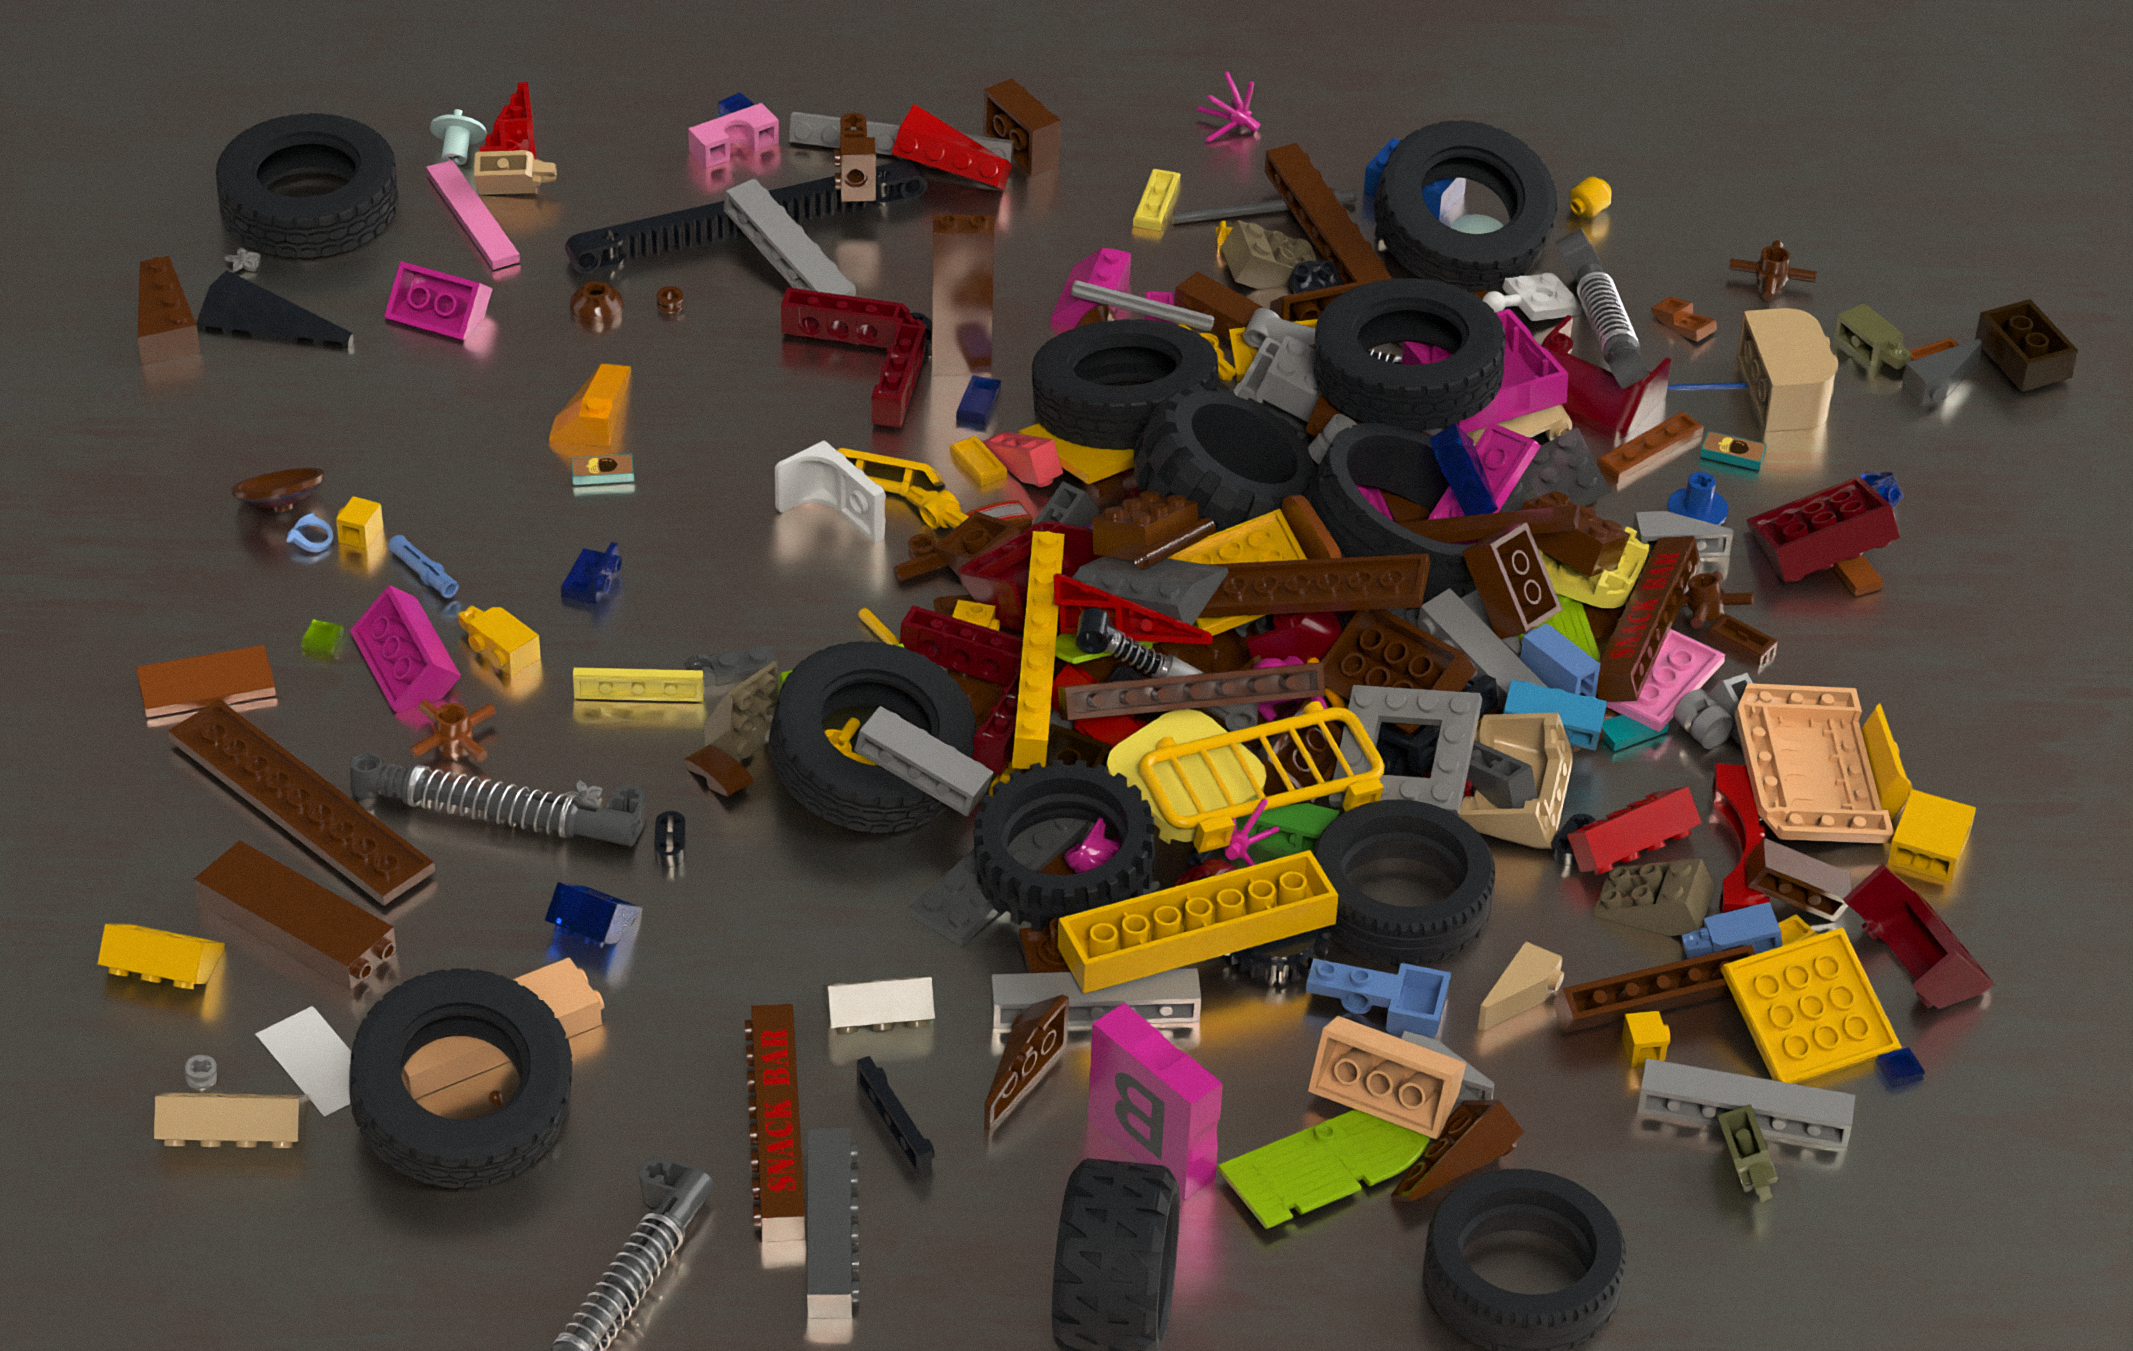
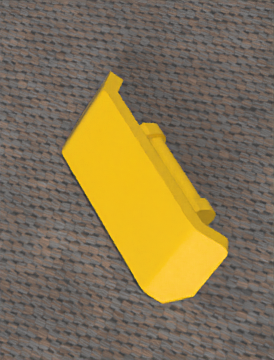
M845 448L837 449L848 461L856 462L855 467L860 468L863 472L865 471L866 464L905 471L902 482L867 476L886 492L906 497V494L909 492L908 488L913 485L914 473L927 475L936 487L945 484L941 474L926 463Z
M1879 703L1862 726L1861 732L1882 810H1888L1892 820L1908 800L1909 794L1912 791V785L1906 777L1899 757L1898 745L1893 740L1881 703Z

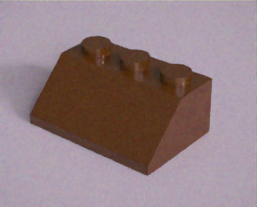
M1360 281L1282 296L1270 302V310L1278 314L1280 319L1290 322L1318 319L1322 311L1336 297L1363 284L1366 285L1367 282Z

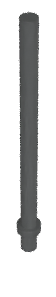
M1339 189L1333 190L1335 198L1340 205L1341 203L1357 201L1355 190L1340 192ZM1280 199L1172 213V222L1175 225L1290 209L1284 200Z

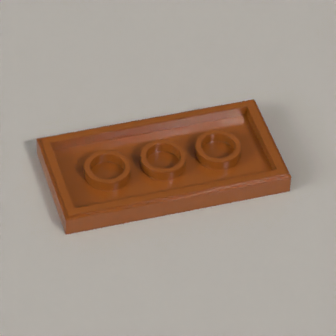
M265 645L136 667L146 718L205 708L218 699L225 704L276 695Z

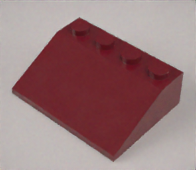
M1860 476L1746 519L1748 527L1775 573L1784 582L1799 581L1806 574L1816 570H1827L1834 563L1845 559L1858 558L1865 551L1886 547L1891 541L1900 538L1891 504Z

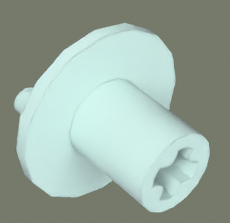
M455 109L454 115L438 116L430 123L431 133L443 140L441 159L444 162L453 160L456 165L465 164L467 162L469 145L482 142L487 134L485 126L479 121L462 116L463 111L460 109Z

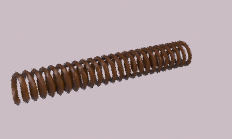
M1204 517L1138 551L1134 556V563L1141 570L1149 568L1214 534L1216 530L1215 524L1211 519Z

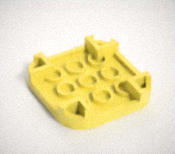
M1626 526L1624 531L1631 535L1617 568L1608 571L1604 570L1603 573L1592 577L1581 573L1539 550V553L1557 594L1600 608H1617L1623 606L1628 601L1645 565L1649 544L1641 543L1635 538L1637 531Z
M1192 709L1172 710L1163 714L1117 744L1110 751L1106 763L1109 775L1115 776L1117 773H1120L1127 777L1128 787L1136 785L1141 790L1142 801L1148 800L1151 806V816L1154 817V824L1160 828L1159 838L1168 844L1171 843V839L1181 842L1194 841L1197 828L1184 830L1175 828L1163 818L1140 775L1139 763L1146 753L1157 750L1155 747L1156 743L1164 737H1173L1176 745L1227 733L1211 717L1201 711ZM1241 743L1236 744L1261 790L1264 791L1267 777L1264 765ZM1230 746L1207 751L1235 804L1259 799ZM1200 753L1177 758L1206 812L1229 806ZM1167 760L1154 764L1152 769L1175 812L1182 816L1199 814L1171 761Z

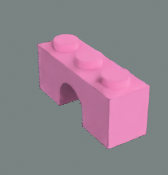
M762 103L699 124L688 128L689 152L707 169L730 160V144L744 143L749 145L754 151L779 143V120Z

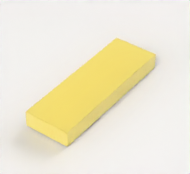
M1159 169L1152 170L1134 215L1133 227L1161 231L1180 183V173Z

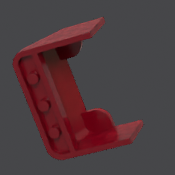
M1567 315L1545 337L1541 345L1568 372L1567 403H1563L1562 406L1572 421L1611 438H1625L1666 397L1672 359L1666 357L1652 372L1648 371L1650 376L1622 390L1612 372L1570 354L1573 350V341L1570 338L1573 317Z
M1056 521L1037 523L959 567L957 572L960 582L975 603L996 606L995 619L1000 620V627L1024 631L1025 614L1022 602L1027 600L1033 531L1065 534L1061 574L1072 578L1081 566L1103 557L1093 554V529Z
M1334 611L1275 614L1273 622L1276 629L1248 638L1246 642L1251 659L1259 654L1262 659L1276 658L1282 661L1288 656H1295L1304 664H1307L1311 658H1324L1343 631Z
M1883 863L1842 899L1863 918L1865 922L1861 926L1873 940L1880 937L1885 941L1917 980L1911 986L1917 991L1916 995L1928 1008L1934 1005L1941 1009L1985 994L1995 985L1932 906Z

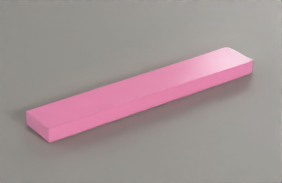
M448 160L427 166L426 175L492 269L520 262L519 252L455 162Z

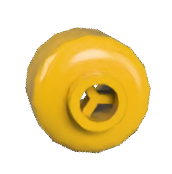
M1592 176L1585 178L1575 185L1569 193L1571 210L1574 214L1586 219L1596 217L1611 204V188L1603 179Z

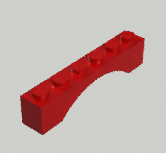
M1715 764L1712 782L1713 810L1733 830L1742 853V858L1738 865L1722 882L1719 913H1726L1770 902L1769 896H1764V893L1749 888L1747 884L1746 858L1761 840L1765 838V826L1759 825V822H1762V818L1757 812L1747 766Z

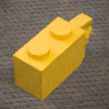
M472 605L458 614L459 624L469 634L468 642L470 647L476 653L482 654L496 668L502 669L509 676L512 677L541 659L539 635L502 607H492L484 612Z

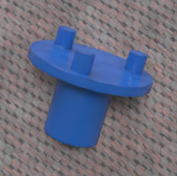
M1705 472L1691 474L1688 478L1687 488L1679 489L1671 494L1667 502L1668 512L1715 525L1724 523L1729 511L1727 502L1721 495L1715 492V478Z

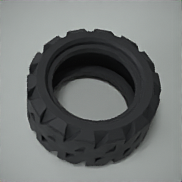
M1087 1158L1070 1174L1059 1222L1052 1290V1332L1054 1342L1059 1351H1162L1172 1304L1180 1212L1178 1182L1171 1170L1166 1166Z

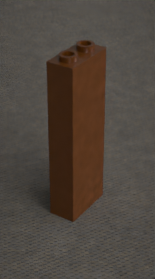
M933 215L932 376H991L994 215Z
M241 840L194 878L197 903L350 991L361 981L366 980L372 971L384 961L389 960L396 951L395 933L392 925Z

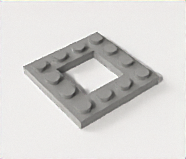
M1353 685L1348 710L1359 718L1375 747L1381 722L1441 726L1431 777L1383 775L1379 779L1384 787L1380 801L1398 799L1419 801L1441 807L1457 816L1460 815L1482 704L1480 693ZM1345 723L1340 751L1354 775L1368 772L1371 770V765L1350 728ZM1338 759L1333 780L1348 777ZM1347 790L1330 794L1329 803L1331 807H1342Z

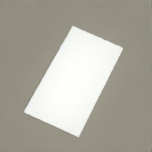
M313 1006L255 1034L305 1095H309L310 1101L324 1117L350 1104L349 1071L352 1051Z

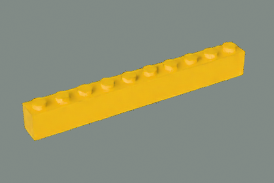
M1033 531L1012 768L1030 769V765L1040 763L1042 767L1046 766L1059 605H1054L1053 575L1056 573L1061 574L1065 534Z

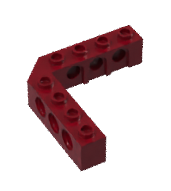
M787 287L781 303V333L888 348L886 364L881 366L879 384H875L871 395V424L901 428L926 354V325L920 319L915 320L910 315V309L903 303Z
M912 605L901 622L899 644H903L904 648L909 649V651H915L944 668L1007 686L1003 688L1002 698L997 706H992L990 717L984 726L981 725L974 736L973 746L975 751L972 757L974 761L982 763L986 768L992 770L994 774L1002 775L1013 758L1023 638Z

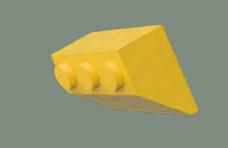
M105 924L97 965L109 967L108 973L129 976V971L141 973V980L161 983L163 977L173 979V986L194 989V984H206L224 951L225 943L133 924Z

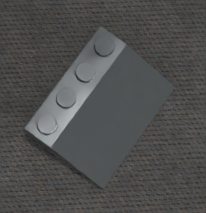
M1103 556L1081 566L1072 578L1193 625L1229 572L1226 567L1168 558L1141 570L1137 568L1134 561Z

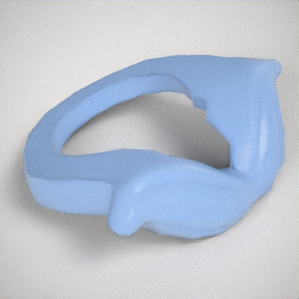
M310 512L301 517L294 528L288 531L286 542H292L309 552H321L331 546L333 531L328 523L314 516V512ZM308 526H318L326 532L327 540L322 543H313L308 541L299 531Z

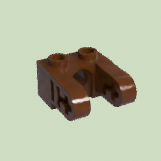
M847 113L840 119V149L834 150L835 167H840V173H835V190H841V202L876 201L875 137H867L866 118L862 114Z

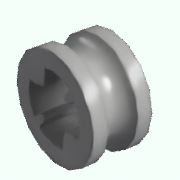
M196 1055L189 1058L185 1064L186 1083L195 1089H203L213 1085L217 1079L216 1061L207 1055Z

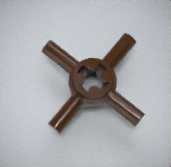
M1779 240L1773 241L1772 246H1767L1761 251L1758 262L1731 258L1729 265L1730 270L1755 273L1757 284L1763 288L1762 297L1766 301L1773 300L1775 291L1782 289L1788 279L1815 283L1817 271L1791 268L1789 265L1790 253L1783 248V243Z
M1720 572L1703 573L1690 578L1688 581L1690 594L1685 595L1680 607H1689L1693 611L1690 624L1693 628L1699 629L1703 626L1704 621L1720 618L1724 614V606L1753 605L1754 593H1725L1720 587L1723 579Z

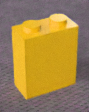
M1912 789L1894 834L1887 864L1952 882L1972 829L1976 807Z

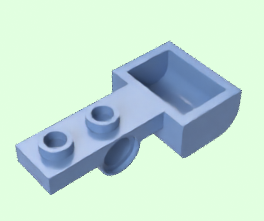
M1313 958L1307 979L1306 992L1341 999L1342 1006L1347 1011L1355 1014L1368 1012L1372 1005L1389 1008L1386 1030L1389 1033L1402 1036L1405 1030L1433 1038L1438 1032L1450 985L1451 972L1401 963L1398 975Z

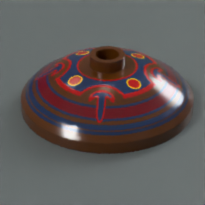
M296 468L276 471L235 484L231 490L232 495L241 502L258 508H274L275 512H285L293 509L292 504L309 497L322 484L325 474L324 470L320 468Z

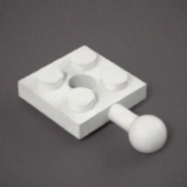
M1554 273L1506 278L1503 289L1508 295L1503 296L1500 292L1491 291L1483 298V302H1486L1494 310V313L1503 311L1505 307L1519 306L1531 321L1562 318L1567 315L1579 316L1583 308L1573 293L1568 290Z

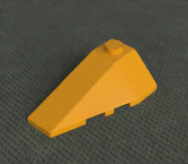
M600 364L555 417L549 442L610 447L629 380L631 366Z

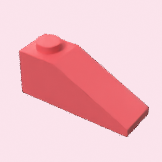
M1004 431L982 441L1007 470L1021 482L1035 484L1036 487H1044L1053 483V478L1063 474L1055 443L1052 439Z

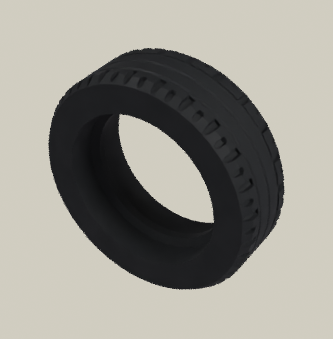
M1382 800L1366 803L1345 812L1333 820L1318 837V841L1315 843L1312 854L1338 894L1336 924L1327 926L1326 929L1330 930L1329 936L1336 943L1355 955L1370 961L1400 966L1401 963L1415 966L1430 964L1459 953L1472 944L1486 927L1491 912L1495 882L1493 855L1481 835L1469 823L1448 810L1413 800ZM1385 858H1404L1419 861L1438 869L1451 879L1458 889L1447 898L1432 904L1412 907L1396 906L1379 902L1361 893L1349 882L1346 875L1358 866L1370 861Z
M1532 1169L1493 1171L1464 1182L1452 1190L1437 1206L1430 1220L1423 1265L1424 1285L1433 1307L1443 1320L1460 1335L1479 1346L1492 1351H1567L1594 1337L1612 1318L1619 1302L1626 1263L1625 1240L1618 1222L1609 1209L1595 1195L1579 1184L1553 1173ZM1505 1230L1531 1231L1553 1238L1569 1248L1582 1262L1586 1269V1274L1575 1284L1553 1293L1536 1295L1515 1293L1492 1285L1481 1278L1467 1264L1462 1256V1252L1473 1241L1494 1232Z

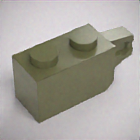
M1860 304L1838 314L1834 338L1867 365L1877 367L1887 363L1898 370L1905 366L1906 362L1911 361L1912 354L1902 344L1903 333L1867 304Z
M1749 1104L1718 1115L1744 1191L1748 1192L1755 1189L1760 1203L1774 1199L1769 1184L1779 1180L1752 1105Z

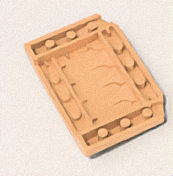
M1747 683L1734 716L1757 812L1779 839L1891 844L1894 831L1888 810H1882L1859 724L1862 710L1856 688Z

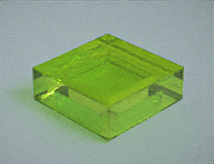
M313 620L302 639V648L333 655L344 635V626Z

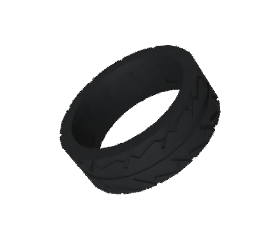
M1362 423L1352 425L1353 428L1347 427L1337 433L1305 489L1303 496L1309 501L1338 545L1342 555L1341 558L1428 554L1430 568L1422 605L1449 588L1459 598L1477 590L1462 553L1474 544H1449L1418 535L1383 515L1366 500L1355 486V484L1368 485L1388 490L1427 508L1432 513L1467 458L1442 442L1433 440L1432 437L1414 430L1403 429V427L1396 425L1387 426L1384 423ZM1506 501L1498 513L1511 511Z

